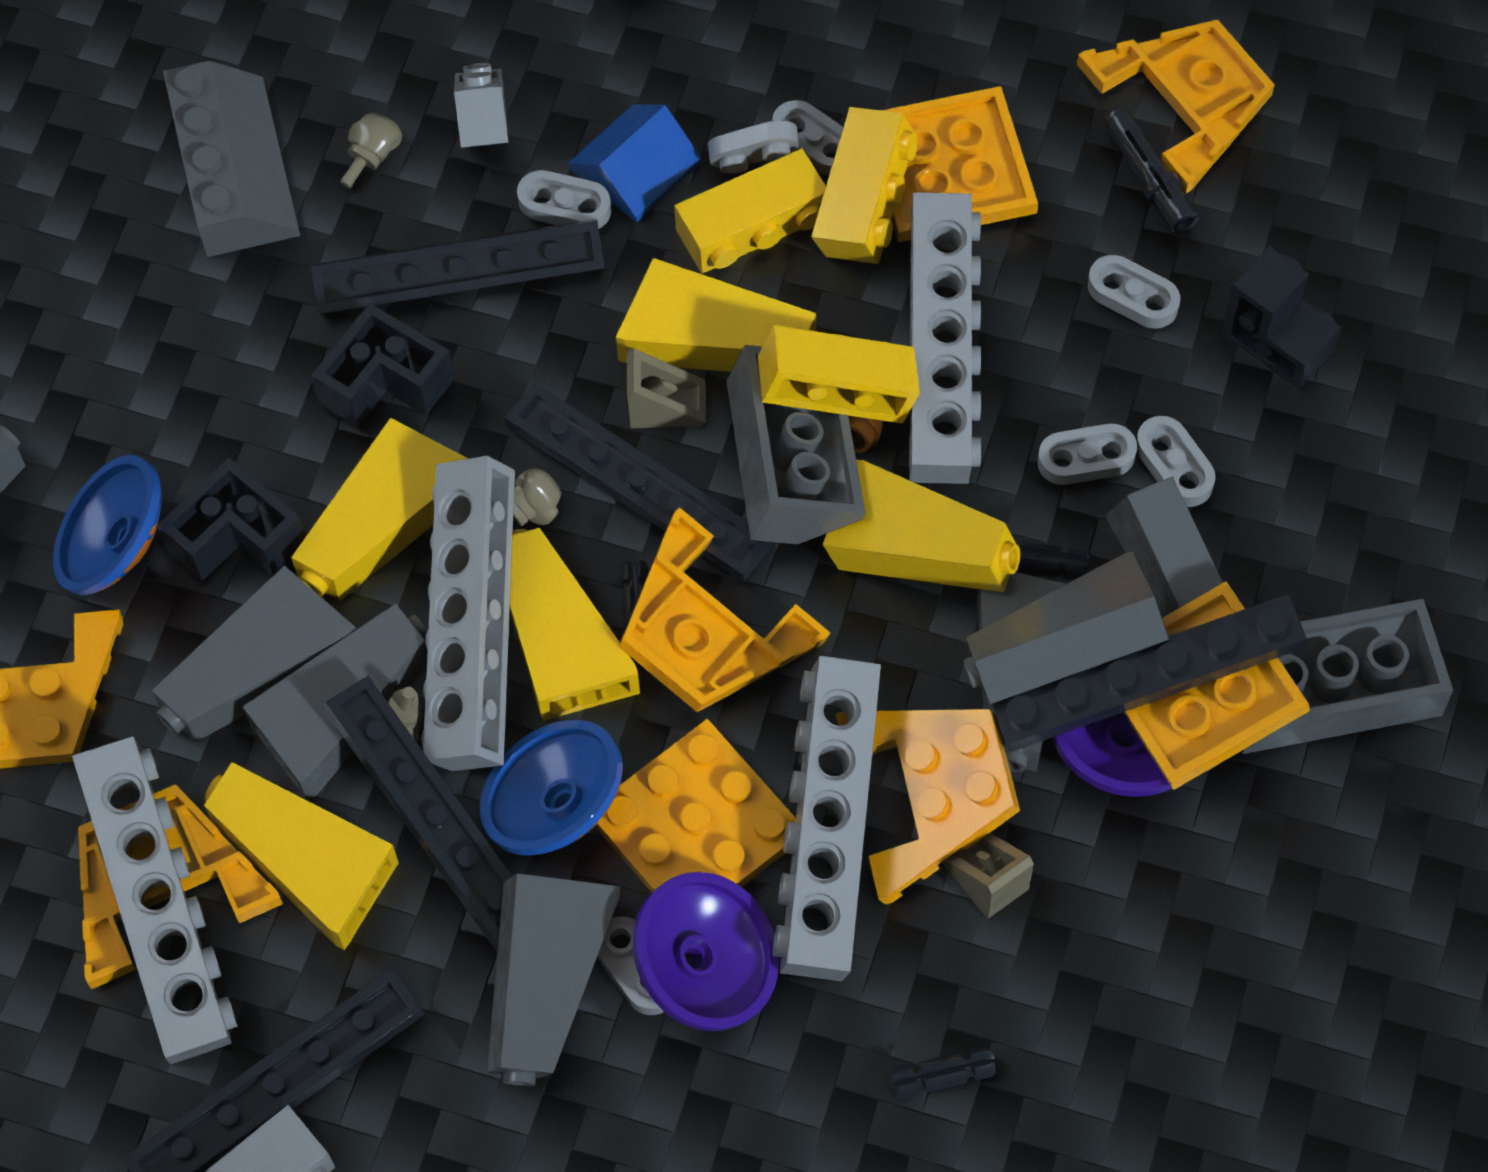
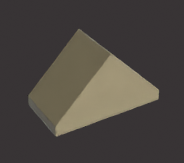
M634 348L627 351V399L630 428L700 427L706 424V383L704 379Z
M992 833L987 834L966 850L962 847L942 862L987 919L1029 890L1034 866L1028 854Z

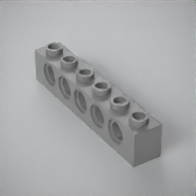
M913 192L911 208L910 346L914 347L920 388V395L910 410L909 481L914 483L969 484L971 468L980 467L981 437H972V421H980L981 391H972V375H980L981 346L972 345V330H980L981 301L972 300V285H980L981 257L972 256V241H980L981 213L972 212V194ZM940 243H949L957 250L944 253L937 250L935 246ZM940 287H948L957 294L953 297L945 298L936 294L934 290ZM944 331L950 332L956 336L957 340L944 343L937 340L934 335ZM943 376L950 377L956 381L957 385L948 389L941 388L934 383V380ZM940 422H948L953 424L957 431L953 434L944 435L937 432L933 426Z
M489 456L436 464V480L432 491L434 523L433 533L430 538L432 567L431 581L428 586L430 611L429 630L426 634L428 654L427 676L423 687L425 720L421 744L423 752L433 765L450 771L504 765L515 470Z
M819 656L812 670L804 671L800 702L808 703L806 721L799 720L795 736V752L803 753L801 772L793 771L789 792V802L797 803L796 821L787 823L784 838V853L792 854L790 874L782 873L778 895V904L786 905L785 925L776 926L773 941V957L781 958L780 973L843 981L851 972L881 664ZM830 706L840 708L845 712L848 724L837 726L830 723L824 715V708ZM823 756H831L837 759L842 766L843 774L840 776L827 775L821 770L818 759ZM819 806L830 808L837 816L838 825L835 827L820 825L814 818L813 809ZM821 857L828 861L832 867V877L828 879L815 877L808 868V859ZM814 908L821 911L827 919V929L814 931L808 928L802 918L803 910Z
M134 736L73 755L74 765L165 1059L171 1065L232 1044L228 1030L238 1027L228 996L218 999L212 979L221 977V971L213 947L202 948L197 929L206 926L197 896L187 899L181 879L189 877L190 873L181 846L171 849L166 834L167 829L175 826L166 798L156 799L150 783L151 780L159 778L150 748L140 751V747ZM135 788L140 791L139 801L133 808L118 810L113 807V799L120 790ZM150 837L155 840V849L148 858L135 860L128 856L129 846L135 839ZM155 886L169 888L171 890V898L165 907L159 910H150L144 907V896L149 889ZM174 935L185 938L187 947L180 958L168 961L159 956V947L164 939ZM189 985L201 988L203 997L197 1008L191 1011H180L175 1008V996L181 988Z

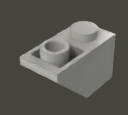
M489 63L464 66V73H455L454 82L461 148L508 143L501 69L491 70V64Z

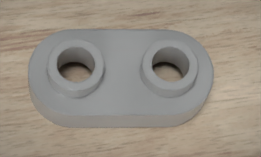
M793 100L780 105L775 110L772 121H789L796 124L797 128L802 129L803 131L798 133L799 147L795 151L803 148L816 171L829 176L834 158L826 157V155L829 153L836 154L844 127L807 102Z
M789 121L761 123L717 136L708 142L710 164L720 168V171L726 174L744 172L748 169V165L760 161L772 162L790 154L799 147L797 126Z
M538 170L524 176L517 187L520 210L532 220L561 225L597 219L598 228H601L608 222L611 216L610 195L604 186L594 181ZM539 198L549 199L548 202L543 204L535 202ZM585 208H591L595 210L591 213H581V211Z
M1118 255L1103 256L1096 260L1090 268L1088 290L1093 299L1098 303L1148 328H1163L1175 320L1180 305V293L1171 281ZM1108 282L1116 283L1119 286V288L1110 289L1106 287L1104 284ZM1156 304L1161 307V310H1151L1147 308V305Z
M1155 416L1146 420L1139 428L1136 440L1137 454L1157 482L1173 476L1187 507H1194L1204 503L1210 497L1215 483V471L1211 463L1177 420L1168 416ZM1163 443L1169 449L1158 451L1152 445ZM1184 480L1192 481L1196 485V487L1193 489L1184 488L1180 484V482Z
M1103 424L1053 433L1046 437L1040 445L1038 468L1045 479L1058 485L1120 476L1130 470L1134 464L1137 441L1130 430L1118 424ZM1110 450L1116 452L1119 457L1109 459L1102 453ZM1057 459H1066L1070 462V465L1067 467L1057 466L1054 463V461Z
M629 917L611 918L597 955L599 962L636 1011L646 1015L663 1013L664 1011L654 1002L646 989L642 987V981L637 972L632 945L635 920ZM625 935L631 941L625 948H616L611 944L612 940L616 936Z

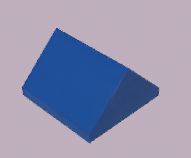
M633 104L568 163V168L581 179L594 181L604 186L610 195V202L637 223L701 164V157L666 105Z

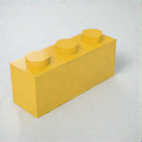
M849 107L811 236L825 257L879 264L883 248L889 246L893 232L892 216L896 204H900L904 197V175L908 161L914 159L918 146L917 135L903 113Z
M803 148L674 205L676 231L701 274L714 268H726L739 257L756 249L770 248L778 243L781 238L800 229L809 230L814 228L826 186Z
M773 325L758 354L762 403L903 424L920 395L915 350L911 346Z

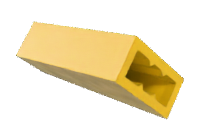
M653 258L616 335L618 361L627 364V351L634 348L677 368L731 372L744 345L763 346L773 325L816 331V313Z
M390 418L291 557L297 577L320 597L327 594L338 601L343 600L433 526L434 501L432 491L436 480V464L468 458Z
M856 459L866 514L860 521L827 533L823 542L824 548L838 570L1005 592L1010 574H1014L1018 569L1020 548L1004 522L864 460Z
M536 528L529 531L525 529L513 530L509 612L542 721L640 694L639 678L635 663L619 647L620 642L541 529Z
M232 762L223 776L217 775L212 780L205 794L206 803L204 806L212 823L335 946L345 950L399 863L393 845Z

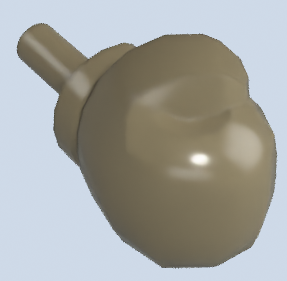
M375 112L367 113L359 121L353 122L347 138L352 145L347 151L354 159V162L340 183L350 188L365 166L373 170L378 168L380 162L382 163L389 154V151L397 148L401 143L402 132L398 124L390 118Z
M531 468L525 470L515 479L513 518L521 527L528 520L539 525L549 524L559 513L556 505L559 502L561 491L548 473L539 468Z
M405 687L394 692L387 702L417 744L420 745L423 728L422 705L418 702L417 692L412 687Z

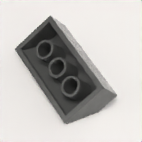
M205 61L163 71L196 223L207 257L300 236L263 77L213 61Z
M744 345L727 379V388L750 539L800 544L862 520L866 513L848 415L762 403L758 354L762 346Z
M1424 598L1301 621L1307 637L1308 647L1281 656L1279 660L1309 703L1310 711L1242 750V753L1246 754L1443 716L1453 693V688Z

